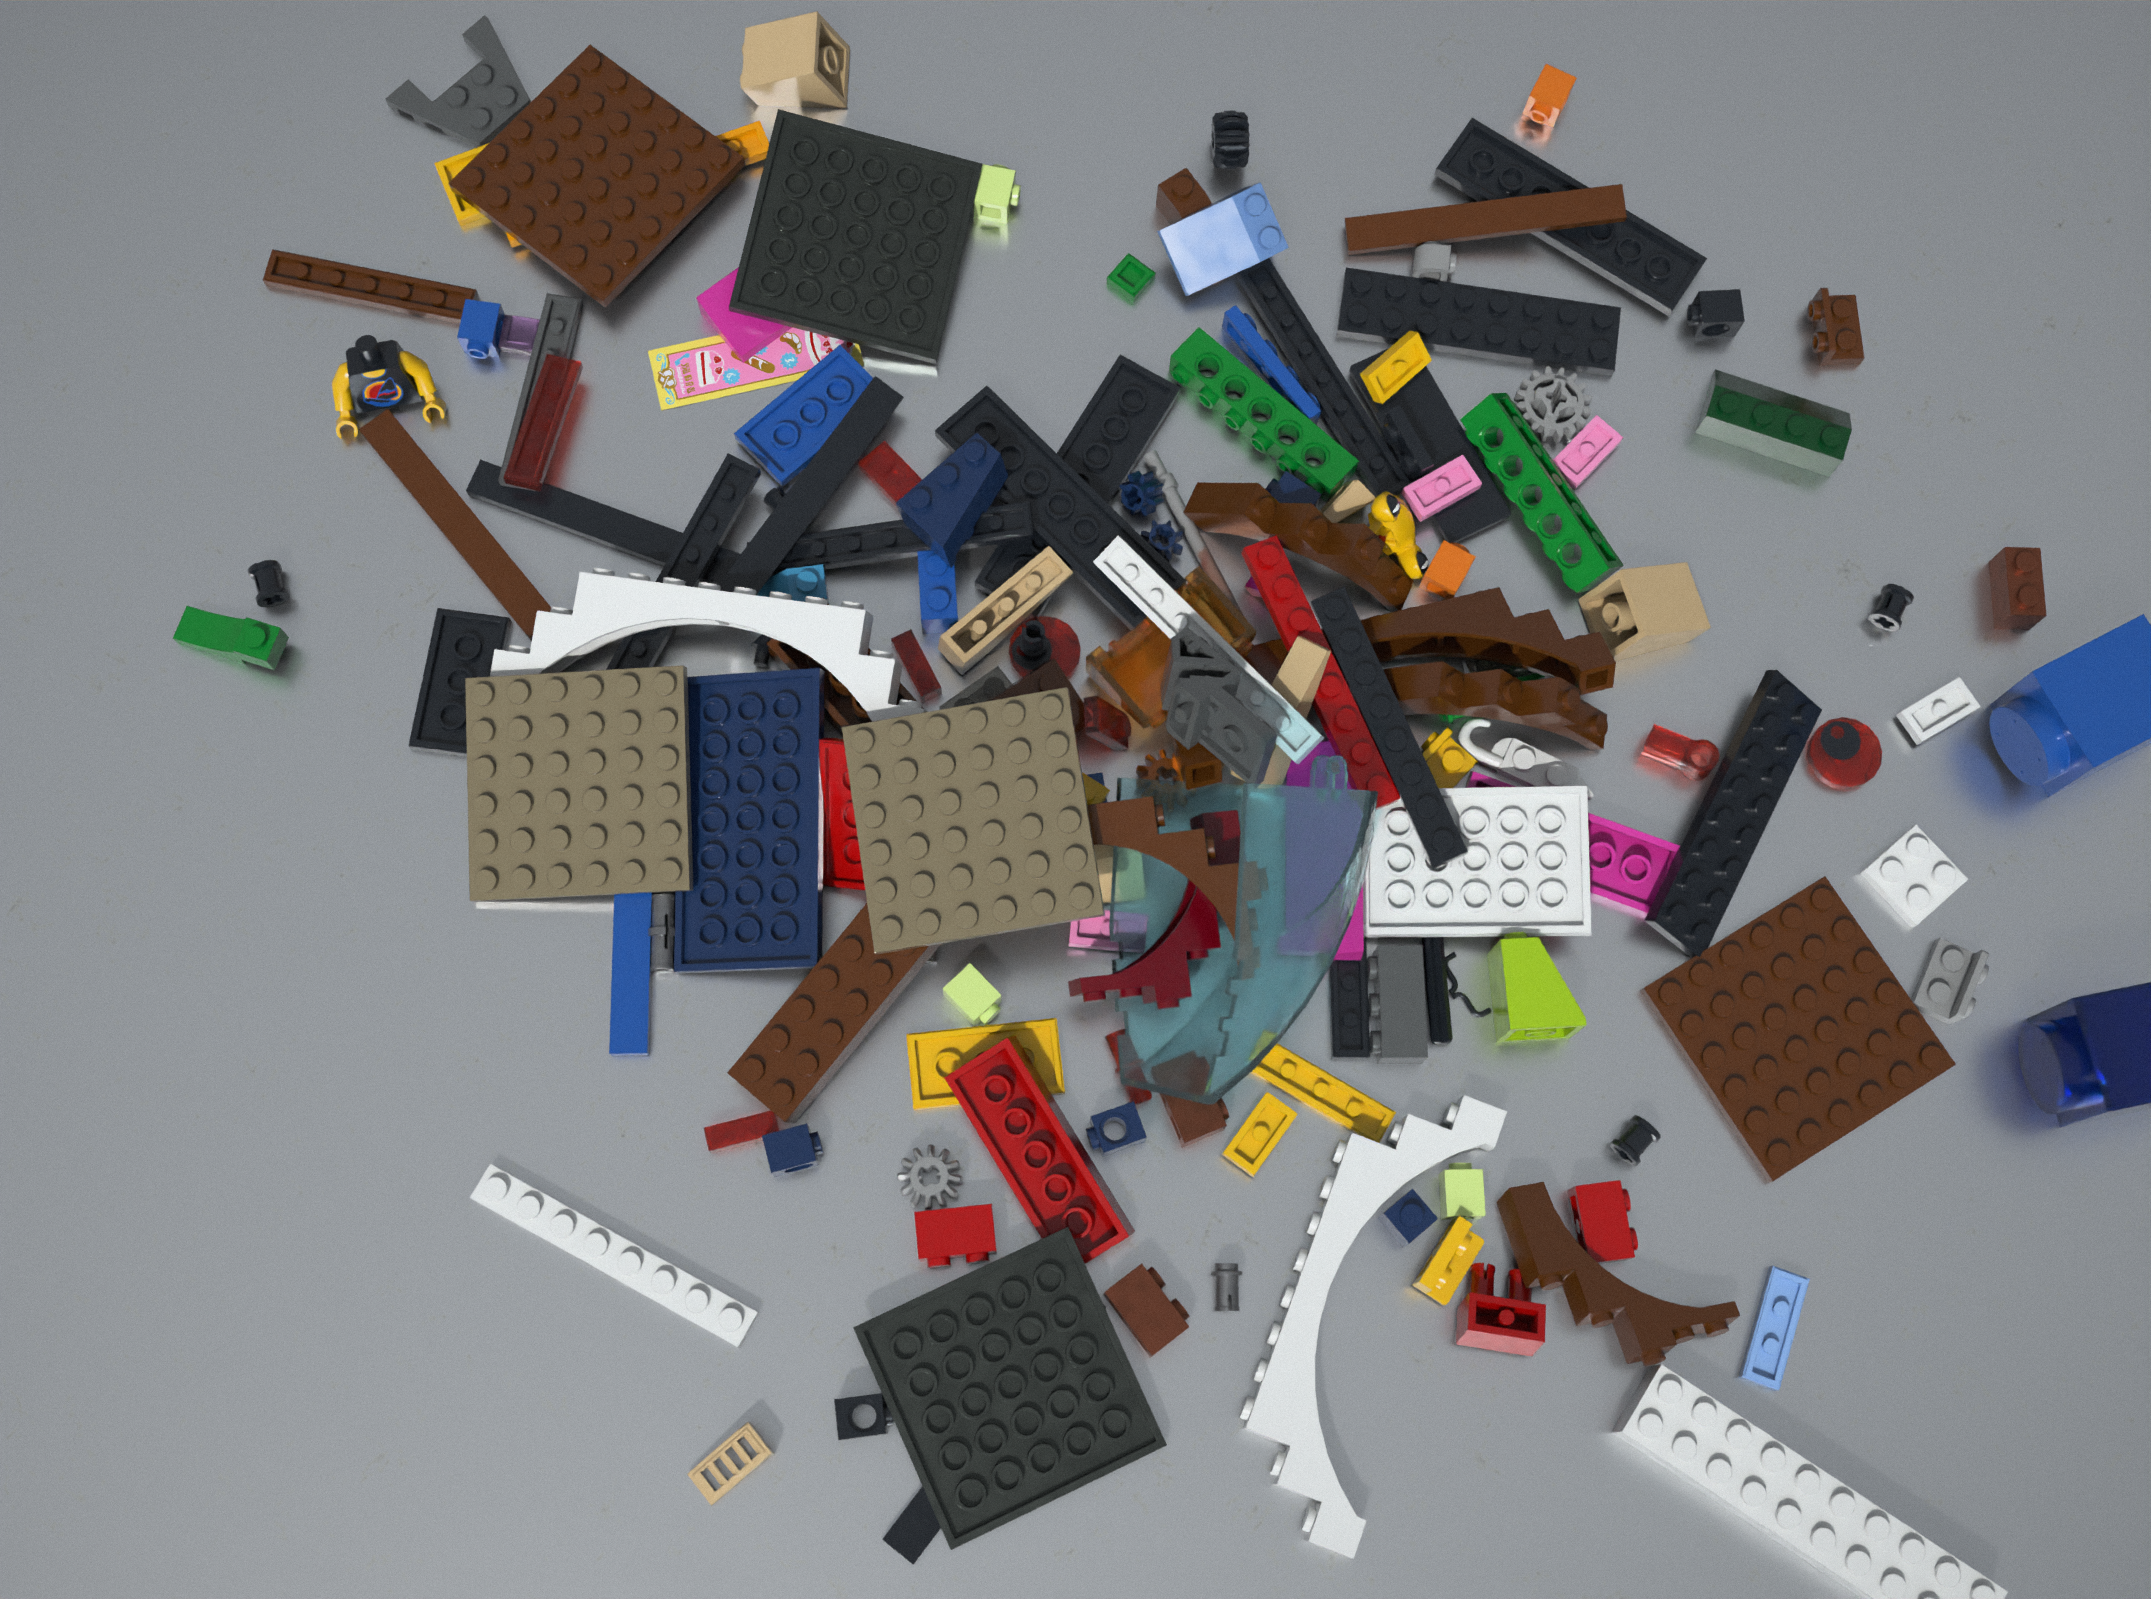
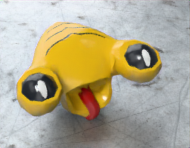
M1382 492L1375 497L1371 505V512L1367 514L1370 524L1369 528L1385 543L1382 551L1387 556L1394 553L1399 567L1411 579H1421L1428 569L1429 562L1426 555L1422 553L1421 548L1416 544L1415 522L1412 513L1399 496L1389 492Z

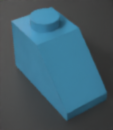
M821 564L785 569L770 577L757 594V596L769 597L770 592H782L792 595V600L805 602L806 596L824 598L829 603L824 566Z

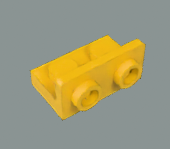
M1448 727L1440 735L1434 731L1421 746L1424 750L1423 756L1438 788H1454L1478 762L1451 738L1453 731Z
M1461 1216L1451 1220L1412 1284L1442 1305L1448 1304L1484 1244V1240L1469 1230L1473 1224Z

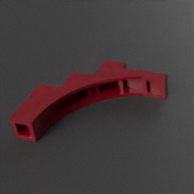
M1238 810L1206 812L1190 818L1191 830L1204 828L1206 836L1213 835L1216 858L1209 859L1210 866L1245 862ZM1188 879L1180 905L1173 919L1157 941L1137 960L1113 974L1082 977L1069 981L1070 997L1083 996V1002L1106 1000V993L1119 992L1120 998L1142 996L1143 1004L1156 1003L1157 1010L1180 1007L1179 1000L1192 997L1187 961L1209 958L1208 951L1221 948L1217 909L1206 895Z

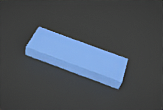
M1775 1266L1769 1267L1738 1378L1774 1391H1779L1810 1281L1809 1278Z

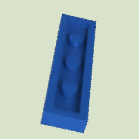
M1236 305L1224 313L1222 329L1261 378L1317 425L1321 410L1316 397L1310 392H1305L1299 384L1295 371L1290 366L1285 367L1278 358L1274 345L1268 339L1264 340L1257 332L1256 324L1249 314H1243Z

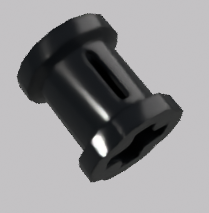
M264 560L253 564L248 569L249 576L255 581L258 592L255 598L257 605L260 607L278 606L290 598L288 590L283 588L280 578L282 568L276 560Z
M1887 584L1882 587V598L1877 609L1871 611L1869 620L1880 629L1894 632L1901 628L1903 612L1906 606L1912 604L1914 596L1902 586Z
M1634 1115L1630 1119V1127L1618 1140L1613 1139L1610 1147L1622 1160L1636 1167L1641 1162L1640 1155L1652 1142H1658L1661 1135L1648 1121Z

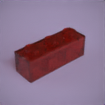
M910 629L891 638L892 647L920 702L924 703L941 695V686L912 630Z
M772 1111L704 1128L708 1150L711 1154L763 1141L762 1135L780 1131L777 1115Z

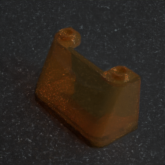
M1198 566L1185 577L1188 584L1184 585L1179 592L1175 591L1244 658L1255 647L1252 641L1257 631L1202 568ZM1149 617L1119 641L1112 640L1108 644L1107 652L1099 646L1087 655L1086 672L1143 729L1149 726L1156 729L1166 721L1168 710H1162L1160 686L1171 639Z

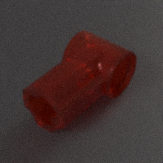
M1655 724L1651 728L1641 753L1642 756L1680 770L1685 777L1694 781L1703 780L1708 777L1718 763L1720 756L1718 748L1709 740H1693ZM1691 755H1702L1707 760V766L1696 765L1692 761Z

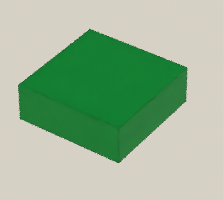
M1128 253L1108 275L1107 283L1134 303L1155 279L1156 272Z

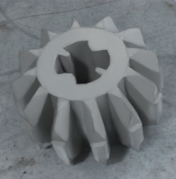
M932 1144L928 1145L927 1157H922L918 1147L914 1148L913 1154L917 1161L913 1163L908 1158H903L901 1161L902 1165L909 1169L910 1172L897 1173V1180L911 1182L900 1189L901 1195L906 1196L915 1191L910 1200V1205L916 1207L921 1199L924 1198L925 1211L932 1210V1199L936 1198L942 1209L947 1207L943 1194L946 1193L953 1198L958 1196V1191L951 1187L949 1183L959 1184L963 1182L961 1175L949 1174L960 1167L959 1161L953 1160L944 1164L949 1157V1150H942L938 1158H936L935 1146ZM933 1169L937 1170L936 1177L940 1179L937 1185L929 1183L927 1187L923 1186L922 1183L924 1181L923 1177L920 1176L923 1171L930 1173Z

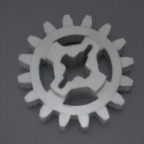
M1546 366L1542 376L1537 370L1532 371L1529 379L1524 378L1519 387L1520 390H1517L1514 401L1518 402L1516 407L1533 432L1541 433V442H1545L1548 436H1553L1555 443H1559L1563 434L1568 439H1572L1576 430L1581 431L1586 424L1585 419H1588L1592 411L1591 408L1587 407L1592 400V396L1583 395L1587 384L1581 383L1577 385L1575 383L1576 373L1570 375L1569 378L1564 376L1565 370L1563 367L1558 370L1557 374H1553L1550 366ZM1552 396L1554 397L1553 404H1554V409H1555L1553 413L1551 412V410H1552V406H1551V398H1552Z

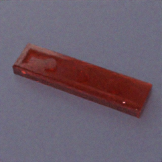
M551 354L546 355L503 477L506 484L541 491L583 369L580 361Z

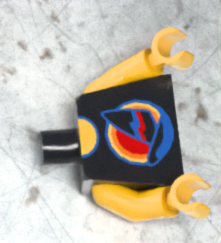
M364 335L357 339L355 347L349 348L346 351L347 362L339 365L332 380L335 411L340 413V417L336 421V433L340 439H342L341 426L349 424L354 428V438L358 434L357 420L351 416L350 412L353 409L355 414L421 402L423 401L422 396H424L426 400L422 413L424 419L429 423L432 422L433 416L429 408L433 407L440 411L441 417L444 419L447 409L446 403L441 398L435 397L434 392L437 389L427 363L409 351H404L397 341L388 340L377 343L374 336Z

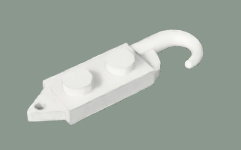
M1475 718L1466 722L1460 729L1458 736L1459 745L1479 763L1496 770V773L1525 787L1587 786L1579 775V768L1516 738L1500 740L1495 744L1491 752L1474 744L1470 738L1472 730L1480 726L1490 727L1491 722L1489 720ZM1587 786L1588 799H1592L1594 794Z

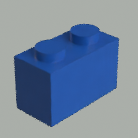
M932 550L917 551L922 633H945L958 622L955 564L952 568L949 567Z

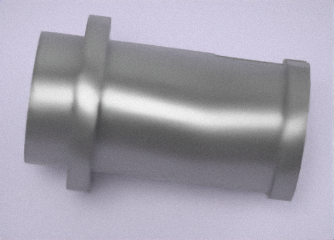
M1215 1263V1271H1211V1275H1215V1311H1240L1238 1275H1242V1271H1238V1264Z

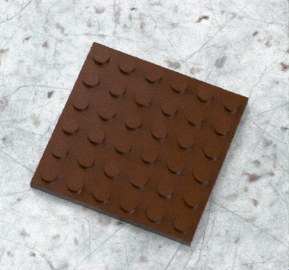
M590 44L448 184L452 192L606 308L746 164L742 155Z
M1826 876L1704 950L1700 957L1695 956L1640 990L1768 1183L1778 1179L1956 1065Z

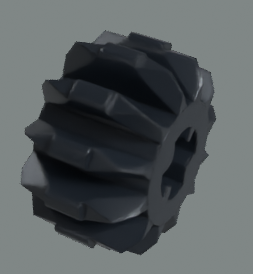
M1236 110L1215 113L1211 124L1213 164L1216 168H1224L1225 170H1236L1237 168L1246 167L1250 146L1247 115L1245 112H1236Z

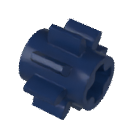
M1140 471L1129 474V481L1119 486L1122 489V500L1120 502L1131 510V515L1142 512L1147 516L1156 512L1155 506L1165 501L1162 497L1163 483H1160L1158 479L1153 477L1152 471L1143 475Z
M1154 520L1152 521L1150 532L1141 531L1140 536L1170 565L1173 554L1182 555L1183 546L1178 544V542L1182 540L1183 532H1175L1171 527L1170 520L1166 524H1157Z

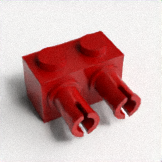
M1484 1263L1472 1264L1470 1266V1292L1457 1307L1456 1344L1532 1357L1545 1343L1546 1304L1531 1302L1532 1288L1526 1289L1519 1269L1508 1271V1298L1493 1296L1496 1267L1488 1263L1487 1270H1484Z

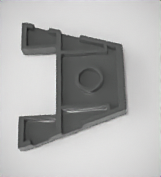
M485 15L462 34L464 41L483 60L437 99L431 101L409 79L385 98L391 109L400 112V110L406 112L423 124L430 123L441 128L443 133L476 148L490 143L531 103L493 26Z

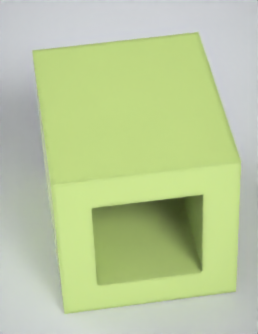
M971 963L942 988L943 996L973 1027L977 1026L981 1021L985 1025L988 1024L1001 1011V1008L998 1006L1002 1002L1001 994Z
M1472 1163L1448 1164L1449 1170H1443L1438 1174L1441 1220H1453L1458 1216L1466 1220H1479L1486 1216L1483 1169H1472Z

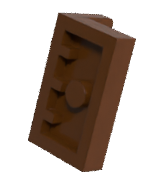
M1820 288L1814 298L1809 301L1807 310L1809 321H1813L1812 349L1818 355L1819 366L1861 364L1865 357L1856 295L1829 296L1828 288Z

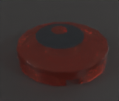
M1040 616L1037 619H1028L1017 627L1010 639L1008 654L1012 670L1019 679L1044 662L1054 658L1068 679L1073 676L1079 666L1081 647L1077 634L1069 624L1055 617ZM1030 620L1039 621L1044 625L1045 635L1048 640L1045 652L1037 657L1025 655L1019 647L1022 627L1026 628L1025 623Z
M1841 717L1828 720L1814 731L1807 744L1806 757L1819 781L1831 788L1850 790L1864 785L1876 775L1881 766L1882 749L1878 737L1870 727L1856 719Z

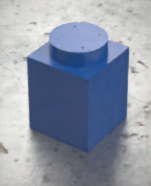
M2144 614L2030 672L1990 704L1993 711L1990 715L1989 726L1993 743L2005 765L2019 780L2030 786H2041L2049 798L2151 744V624Z

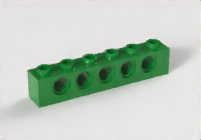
M1200 327L1171 355L1169 371L1172 378L1183 387L1187 385L1197 394V398L1205 407L1209 409L1214 408L1223 416L1225 423L1235 431L1240 430L1250 438V443L1256 450L1261 453L1266 452L1275 459L1277 466L1282 472H1289L1322 494L1321 499L1324 502H1327L1345 482H1348L1354 476L1359 463L1358 459ZM1208 369L1216 375L1206 377L1200 371ZM1234 391L1239 393L1242 397L1239 399H1232L1228 397L1226 393ZM1264 414L1268 420L1257 421L1252 415ZM1290 436L1295 442L1286 444L1279 437ZM1306 459H1318L1322 465L1317 467L1311 466L1306 462Z
M1507 393L1489 394L1460 419L1466 428L1465 434L1467 438L1479 447L1485 456L1484 462L1487 468L1499 477L1504 485V493L1512 502L1518 505L1524 514V523L1530 530L1536 532L1543 543L1542 549L1544 553L1559 566L1563 572L1561 574L1562 579L1570 589L1575 590L1576 593L1591 591L1624 566ZM1499 429H1501L1503 433V441L1501 445L1497 441V432ZM1518 457L1521 459L1523 463L1521 473H1519L1516 469V461ZM1537 486H1539L1542 491V499L1540 502L1536 499L1535 490ZM1557 515L1562 521L1560 531L1556 529L1554 523ZM1576 544L1580 546L1582 551L1580 560L1574 555Z

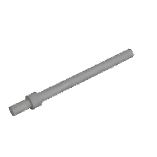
M1156 450L1147 453L1144 456L1147 465L1153 472V476L1164 485L1162 487V496L1166 498L1240 640L1248 639L1254 633L1196 524L1183 513L1186 506L1177 491L1179 485L1171 472H1167Z

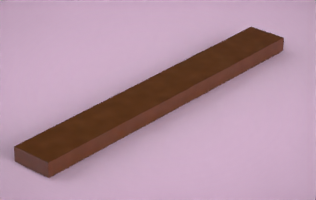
M1618 184L1345 218L1344 223L1348 255L1418 247L1428 241L1444 244L1625 222L1627 215L1623 185Z
M386 409L361 427L359 431L532 642L537 611L550 612L551 606L389 409Z

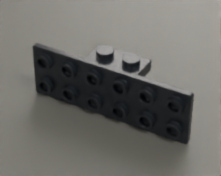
M1388 349L1350 366L1349 372L1381 426L1385 440L1393 447L1399 458L1401 468L1409 475L1412 482L1461 455H1464L1482 482L1480 489L1432 515L1447 542L1457 543L1509 518L1511 511L1427 366L1383 404L1373 401L1360 373Z

